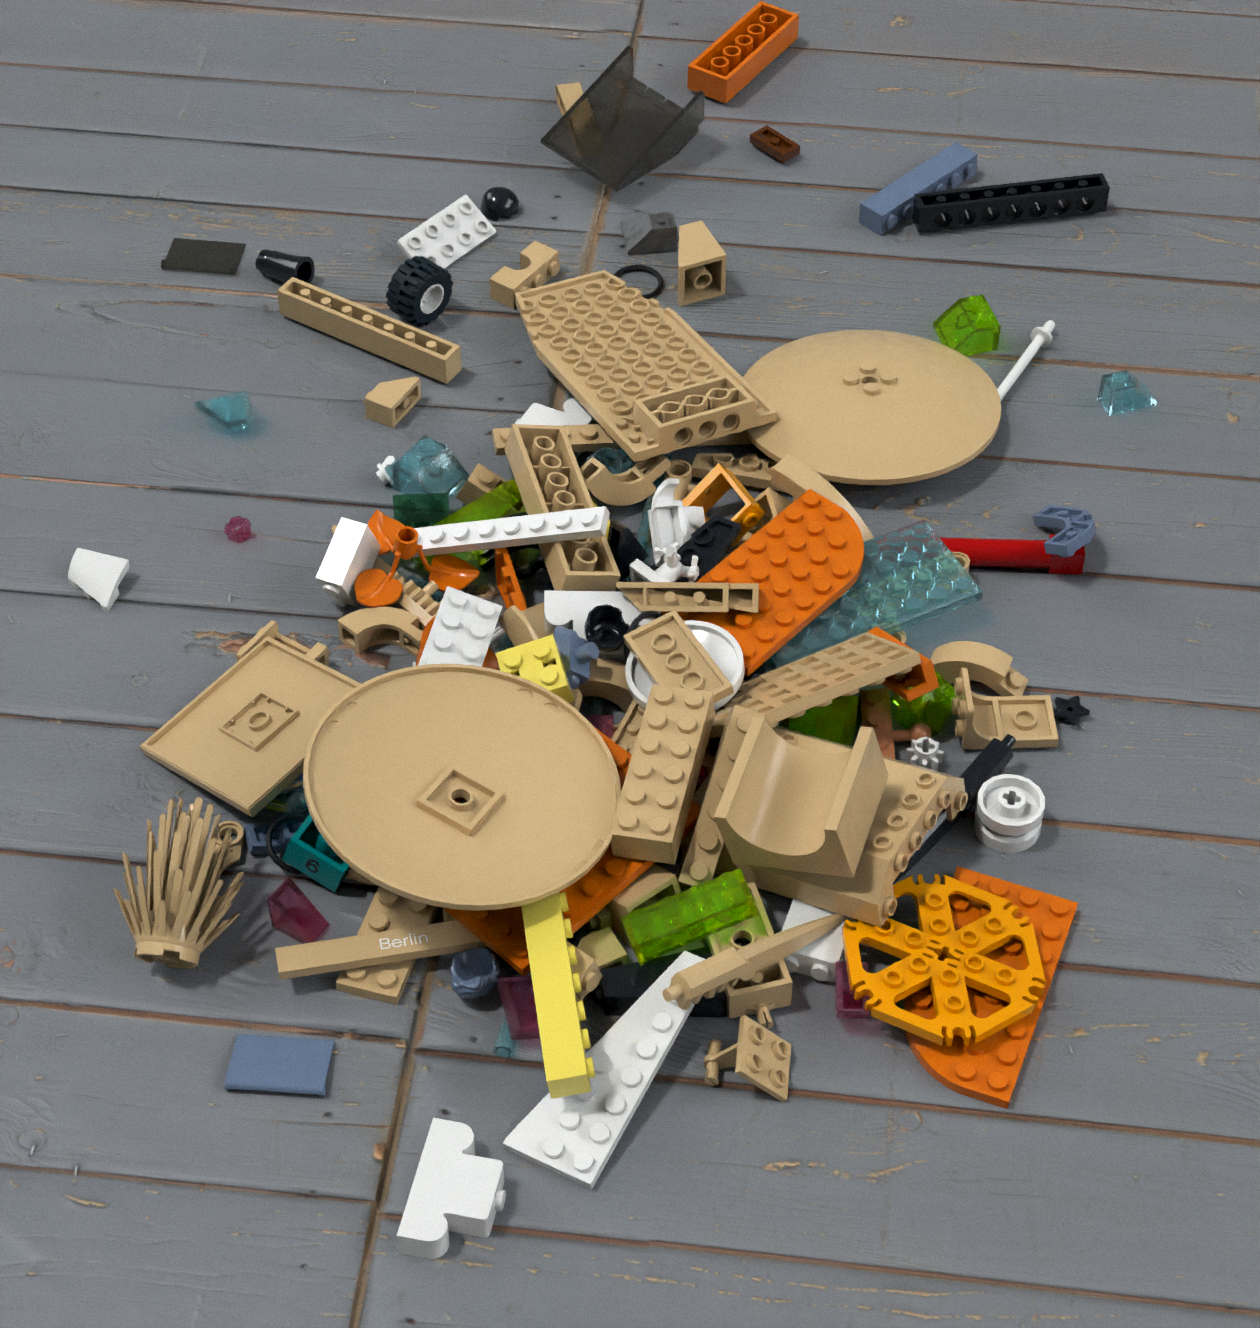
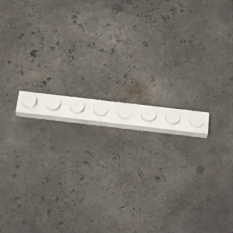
M606 506L414 529L418 532V545L423 546L424 555L431 556L603 537L606 534L610 512ZM416 553L413 557H419V554Z

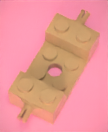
M755 882L728 888L719 885L718 889L715 886L710 892L694 895L693 919L701 942H708L712 956L733 946L738 949L745 947L739 946L734 942L738 938H745L752 944L774 934ZM784 958L755 972V977L747 981L739 979L737 984L732 987L727 984L724 990L727 996V1015L729 1019L755 1014L760 1025L765 1028L767 1025V1029L773 1027L774 1023L769 1011L789 1006L792 1000L793 982Z

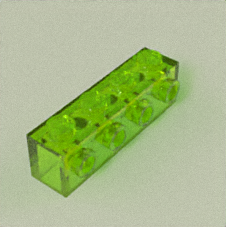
M739 868L732 872H725L719 877L703 884L694 885L690 889L674 896L665 897L645 908L636 909L620 918L639 964H642L758 916L759 912L743 873Z

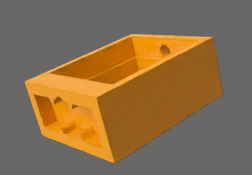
M718 463L682 500L683 506L703 507L706 523L710 520L706 515L708 510L732 487L746 504L731 519V521L741 524V532L731 546L732 548L738 544L739 540L766 513L737 477Z

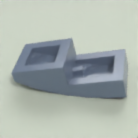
M287 821L275 829L272 837V845L275 852L287 849L290 839L303 822ZM246 823L244 836L250 854L268 853L266 834L272 823Z

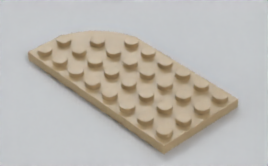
M866 632L742 682L736 694L726 704L715 710L709 738L722 736L729 711L735 704L765 714L764 717L767 723L773 728L779 724L778 721L800 717L806 713L805 710L827 706L832 703L834 698L854 695L859 692L861 687L878 685L885 682V678L893 674L902 675L910 672L913 666L921 663L919 652Z

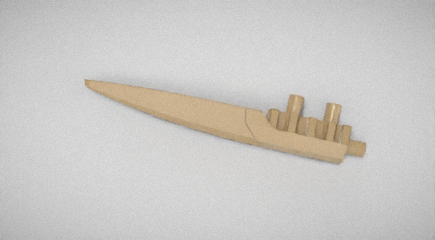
M333 524L331 530L334 534L337 526ZM377 556L372 569H381L388 575L391 567ZM395 572L393 579L402 583L403 591L400 598L394 604L399 609L418 616L419 625L424 630L427 623L437 615L441 601L438 603L431 598L439 589V586L431 580L421 589L412 580L406 583L404 577Z
M838 913L773 934L740 949L733 946L677 972L671 978L670 987L663 990V997L667 1002L676 1000L679 1008L688 1010L691 1003L693 1005L699 1003L702 996L706 999L713 998L716 991L718 993L724 991L727 984L732 987L737 984L739 979L747 981L755 977V972L815 941L846 919V916Z

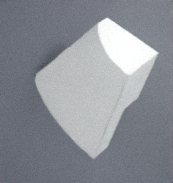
M77 548L70 563L68 582L75 588L83 590L87 598H94L100 603L101 609L108 612L119 596L118 585L130 568L129 560Z

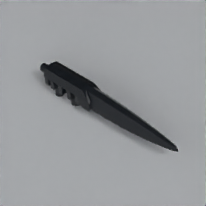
M1007 734L1002 741L993 738L959 778L964 779L965 792L968 794L964 810H960L953 821L947 820L946 809L941 811L932 830L929 829L923 838L920 849L914 851L905 871L899 873L893 884L914 867L960 817L965 818L977 802L978 792L982 784L990 778L1002 774L1013 757L1011 748L1016 743V739L1012 735Z

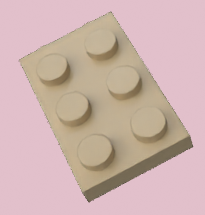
M960 669L959 678L954 679V693L957 697L951 700L952 715H957L958 720H955L956 738H961L962 750L985 749L993 738L1002 741L1007 734L1012 735L1016 739V743L1012 748L1058 746L1059 738L1050 695H978L971 691L968 669Z

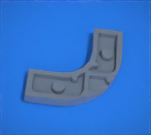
M1048 505L1033 515L1035 526H1044L1050 530L1062 529L1061 532L1044 543L1047 554H1055L1061 558L1070 557L1082 546L1090 544L1091 539L1096 533L1091 513L1080 508Z

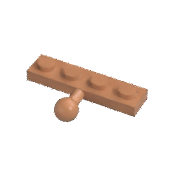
M889 688L860 690L862 726L873 727L882 756L895 759L894 742H912L913 739L932 737V731L925 723H915L910 729L893 730Z

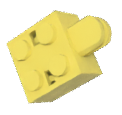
M553 634L495 653L500 671L538 684L561 697L567 703L574 701L562 657Z

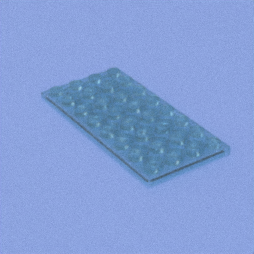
M924 519L865 541L863 567L855 584L767 661L774 670L866 633L875 627H879L892 635L982 599L983 591Z

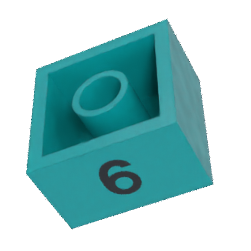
M310 814L290 839L282 858L284 862L333 892H336L350 869L349 865L324 840Z

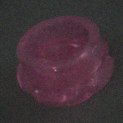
M241 516L232 517L229 523L225 525L224 532L231 541L244 542L251 534L250 521L247 518H241Z

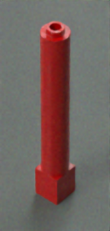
M1049 534V539L1056 534ZM881 536V542L876 541L875 558H880L881 564L922 565L946 554L961 552L969 557L970 566L1048 568V574L1082 575L1085 547L1082 546L1070 557L1061 558L1058 555L1045 552L1044 543L1047 540Z

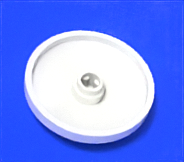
M694 620L684 621L733 686V694L714 703V708L717 710L736 694L742 684L745 665L741 647L728 631L715 624ZM630 652L625 666L628 689L633 699L645 709L654 682L632 652Z

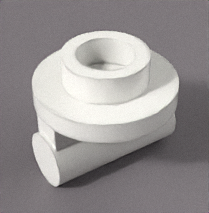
M388 456L382 464H377L379 470L376 474L384 485L390 482L394 486L398 479H403L406 476V471L393 456Z

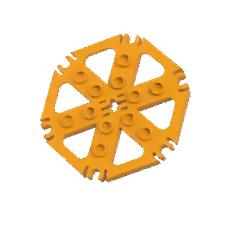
M918 874L916 885L912 875L893 885L894 896L898 898L902 895H910L914 899L920 930L890 918L886 919L882 927L857 919H853L856 922L849 920L844 922L841 935L850 992L853 993L855 991L854 999L869 998L865 1002L864 1010L871 1012L870 1016L941 1046L943 1039H945L947 1046H952L953 1035L961 1036L964 1045L968 1046L971 1034L975 1045L1033 1013L1039 998L1032 995V993L1042 996L1046 980L1033 923L1028 925L1029 917L1025 916L1022 919L1014 918L1017 916L1019 907L1012 905V901L943 874L942 884H940V876L934 874L933 883L928 884L924 882L922 874ZM952 894L963 895L987 905L991 912L955 931L949 896ZM1012 940H1021L1024 945L1028 967L1024 970H1017L984 957V955ZM859 943H864L902 960L877 973H868L862 967ZM942 954L948 956L944 961L938 959ZM930 985L936 1018L925 1019L897 1007L895 1003ZM966 985L1010 1004L986 1018H978L971 1012Z

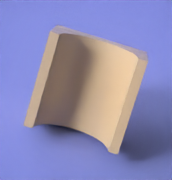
M753 716L714 815L732 862L735 864L854 878L889 776L873 727H860L853 749L838 754H822L799 748L787 742L769 726L765 717Z

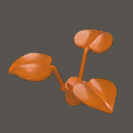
M377 509L367 525L381 546L378 555H385L391 551L395 554L394 561L388 575L383 570L375 568L361 572L355 580L354 590L356 601L367 607H386L395 603L403 591L402 583L393 579L400 558L403 560L411 559L416 553L419 554L425 570L431 572L429 574V582L433 580L439 586L438 590L441 592H445L447 586L461 591L476 580L480 572L468 562L447 554L433 557L431 565H429L423 553V546L418 545V532L414 528L405 526L401 522L386 516Z

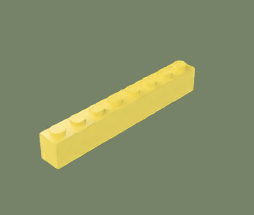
M558 892L542 900L521 906L546 1081L551 1099L591 1092L589 1078L596 1077L592 1057L586 1058L585 1049L591 1048L588 1029H581L580 1021L586 1020L583 1000L577 1001L576 993L582 992L579 972H572V966L578 965L575 947L574 945L568 946L567 940L568 938H573L570 918L564 919L563 912L569 911L566 892Z

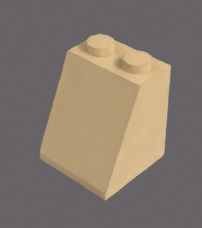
M702 220L679 226V307L725 295L727 254Z
M656 864L649 867L605 906L611 912V928L642 959L692 927L676 875Z

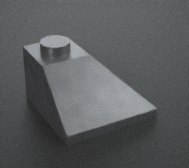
M673 212L648 214L620 221L628 255L676 251L677 226Z

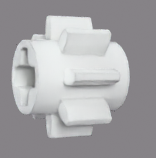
M922 737L912 740L911 748H906L905 759L910 760V764L937 771L938 763L943 762L944 751L939 750V742H935L928 737Z

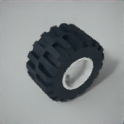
M414 256L412 259H407L391 277L392 280L389 282L387 287L389 289L386 292V298H388L387 305L392 312L415 326L423 327L424 324L428 325L443 313L444 308L450 301L449 298L453 291L451 289L453 286L452 276L447 270L424 256Z

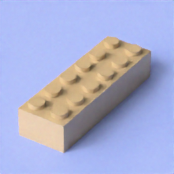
M652 684L609 834L613 835L611 840L613 856L675 865L715 717L712 691Z

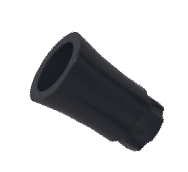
M264 249L260 251L255 263L256 269L260 273L284 283L291 277L310 284L315 271L312 258L286 254L276 250Z

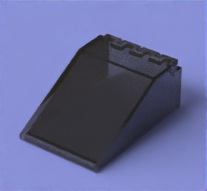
M629 45L541 139V144L616 192L677 156L699 132V125L704 121L705 93L700 90L682 108L669 99L665 101V97L649 87L646 90L647 85L633 77V48Z

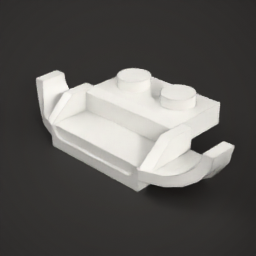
M668 478L663 481L655 491L651 509L647 510L654 561L660 557L654 553V548L659 547L662 549L674 542H678L681 547L691 538L693 532L705 524L703 507L683 506L682 500H674V490L679 485V479Z

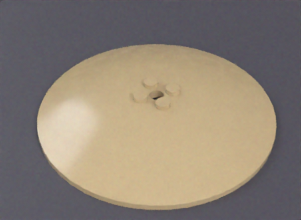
M843 330L807 336L789 342L767 353L751 366L743 376L778 412L777 421L744 430L748 439L771 459L779 462L787 454H790L815 470L824 479L833 482L856 485H893L917 482L948 473L973 460L984 451L996 435L1000 424V396L993 381L982 368L950 347L905 333L881 330Z
M428 664L412 666L388 672L358 685L335 702L320 719L307 745L303 765V788L309 813L324 840L345 863L374 884L392 893L424 904L457 910H499L522 906L552 896L574 884L591 870L609 847L613 837L609 832L621 794V782L617 766L609 748L593 725L577 709L548 689L527 679L507 672L474 665ZM461 797L466 799L468 802L457 803L453 799H458Z

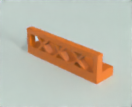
M879 627L867 631L912 649ZM920 653L921 663L913 666L910 672L902 675L893 674L886 677L885 682L881 683L908 702L940 687L932 661Z

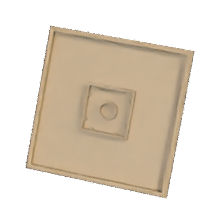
M267 636L139 747L146 756L247 815L254 817L303 773L307 745L320 719L335 702L361 683Z

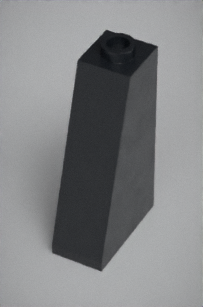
M709 946L687 951L704 959L712 956ZM683 952L600 970L603 977L600 979L598 986L593 990L596 1004H602L605 1016H623ZM725 990L720 993L716 991L713 998L706 999L702 996L699 1003L694 1005L688 1017L720 1018L727 1016V996Z

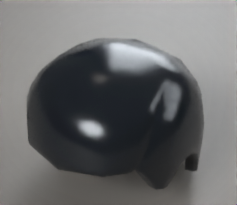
M493 187L485 192L480 211L486 218L492 221H497L502 215H506L509 219L518 211L519 200L512 190L505 187Z
M608 604L599 605L588 613L584 625V634L588 642H594L597 645L599 651H616L624 645L623 635L627 633L629 624H626L623 620L622 611L619 608Z

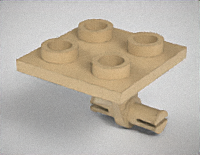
M746 1015L740 1017L738 1043L721 1051L722 1042L720 1040L712 1039L708 1042V1055L704 1057L703 1062L706 1068L704 1080L706 1085H718L719 1070L736 1066V1074L779 1101L784 1102L787 1100L791 1056L790 1043Z

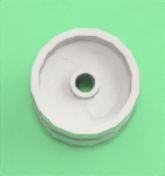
M1013 774L994 776L984 782L978 792L974 815V831L978 839L988 848L1003 853H1017L1027 850L1034 845L1041 832L1042 818L1045 810V796L1040 787L1030 779Z

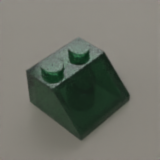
M449 493L393 495L394 519L412 528L450 524Z

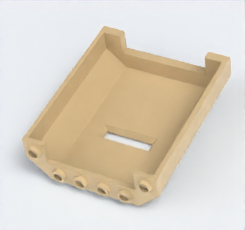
M775 726L772 728L787 742L811 752L838 754L853 749V747L784 727ZM883 756L889 776L854 878L735 864L732 862L725 843H723L714 874L745 884L755 882L757 888L791 899L795 898L804 903L882 927L888 916L891 917L897 907L893 882L900 872L905 871L914 851L920 849L924 836L929 829L932 830L941 811L946 809L947 820L953 821L958 812L964 810L968 800L964 779ZM711 773L693 795L692 801L700 807ZM692 831L681 840L680 850L682 857Z

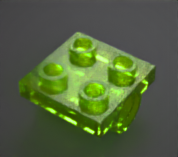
M936 671L940 687L910 702L895 692L889 698L898 706L895 718L900 725L910 729L915 723H925L930 727L932 737L941 730L951 711V700L957 697L954 693V687Z

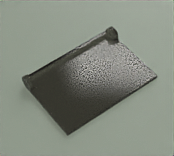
M174 238L166 259L161 261V268L235 275L246 244Z

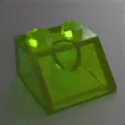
M984 295L958 299L933 322L932 327L941 344L954 349L964 356L998 350L1001 325Z

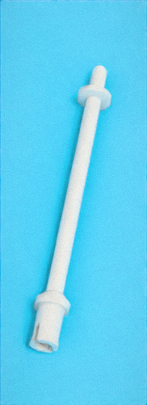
M1048 320L1043 327H1036L1032 330L1030 334L1032 342L997 389L1000 401H1002L1039 348H1046L1051 344L1053 339L1051 332L1055 328L1054 321Z

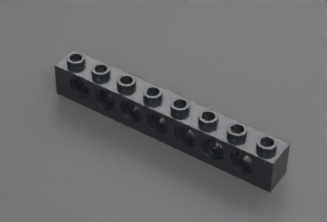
M1103 173L919 193L914 194L912 219L918 232H930L1077 214H1092L1106 211L1110 187Z

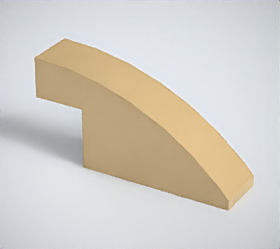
M787 454L772 467L771 484L792 495V503L808 489H812L842 507L851 515L861 531L864 550L874 542L872 533L855 509L833 485L815 470L790 454Z

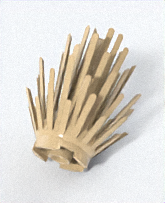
M181 797L179 798L171 843L174 802L172 799L169 800L167 820L164 813L160 815L157 850L155 835L152 832V822L147 818L146 889L142 868L137 866L138 898L128 855L122 852L126 871L123 874L130 900L124 899L123 901L119 890L113 888V891L136 943L133 957L150 964H153V961L169 964L168 967L195 969V966H198L200 954L240 915V913H234L228 920H223L219 926H216L231 907V902L244 882L239 881L243 877L244 872H239L225 894L218 896L214 902L223 885V880L219 879L230 850L232 828L226 831L217 856L214 849L221 815L215 816L206 847L214 807L213 804L207 805L203 820L200 817L203 803L201 797H197L195 803L189 805L188 815H186V812H182L183 800Z

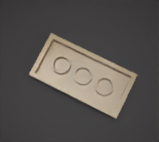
M675 609L623 635L625 644L654 684L712 691L714 703L734 693L732 684Z
M378 886L357 935L432 924L439 907L410 900ZM417 959L341 970L336 981L337 991L398 1005Z

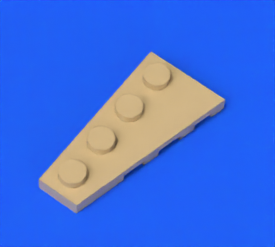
M697 453L692 464V477L703 479L719 463L731 471L742 485L752 486L757 489H767L769 487L772 490L787 493L771 484L772 467L778 462L773 459H759L757 454H746L741 458H734L731 453Z

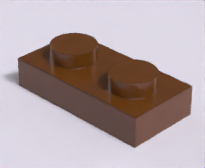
M767 125L750 134V143L782 163L800 153V145Z

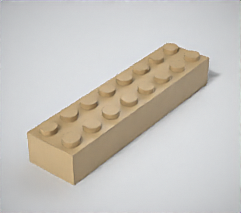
M512 424L504 450L527 515L593 508L592 499L564 426ZM606 536L538 544L555 591L616 590V582H619L621 575Z

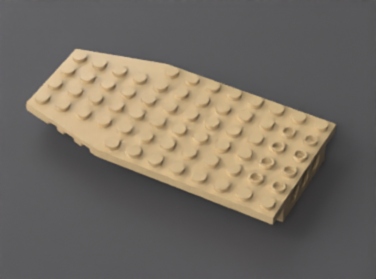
M606 270L515 293V303L537 357L634 462L644 461L654 456L668 454L678 449L692 447L702 442L716 440L723 436L740 433L747 429L777 421L778 412L674 310L669 307L661 308L659 301L653 298L649 300L644 298L642 291L636 288H627L625 281Z

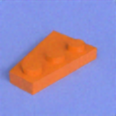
M507 547L494 548L496 586L505 607L508 609L515 605L520 611L527 609V602L524 593L521 592Z

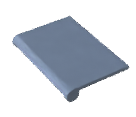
M237 1034L225 1078V1090L240 1089L316 1094L324 1097L335 1040Z

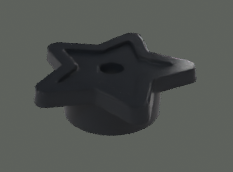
M1074 696L1068 700L1056 697L1054 700L1057 709L1054 711V718H1058L1063 724L1075 726L1081 717L1090 715V711L1080 705L1079 696Z

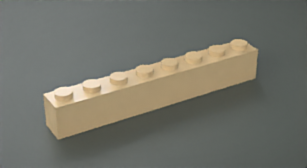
M291 277L277 290L280 314L446 384L462 370L460 345L294 277Z

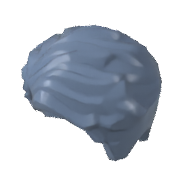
M483 947L457 954L452 959V966H450L451 988L456 992L457 996L462 998L474 999L486 996L498 986L501 978L504 977L495 954L492 955L489 949Z

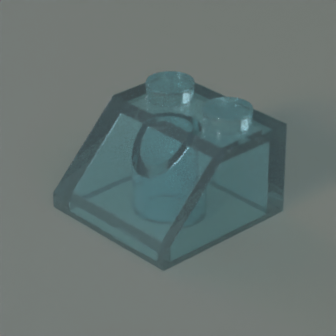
M425 435L392 466L394 490L436 510H439L464 485L469 477L467 471L445 444Z

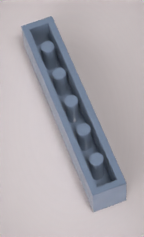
M955 142L860 203L859 223L878 235H883L912 216L914 194L951 190L974 176L977 171L978 154Z

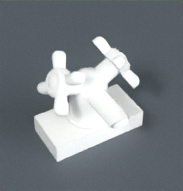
M674 542L662 549L656 547L654 548V553L660 557L656 559L655 565L659 568L654 571L642 561L636 559L629 565L631 582H676L681 577L689 578V582H695L699 576L698 557L696 555L692 556L691 567L683 566L680 562L681 557L677 554V550L680 548L678 542Z

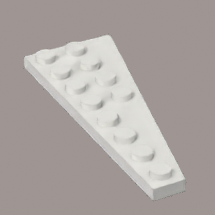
M684 951L586 1053V1058L592 1057L596 1076L589 1078L591 1092L551 1099L550 1093H548L505 1138L503 1142L504 1149L592 1190L694 1007L691 1003L688 1010H683L678 1007L676 1000L667 1002L662 992L670 987L671 978L677 972L705 959Z

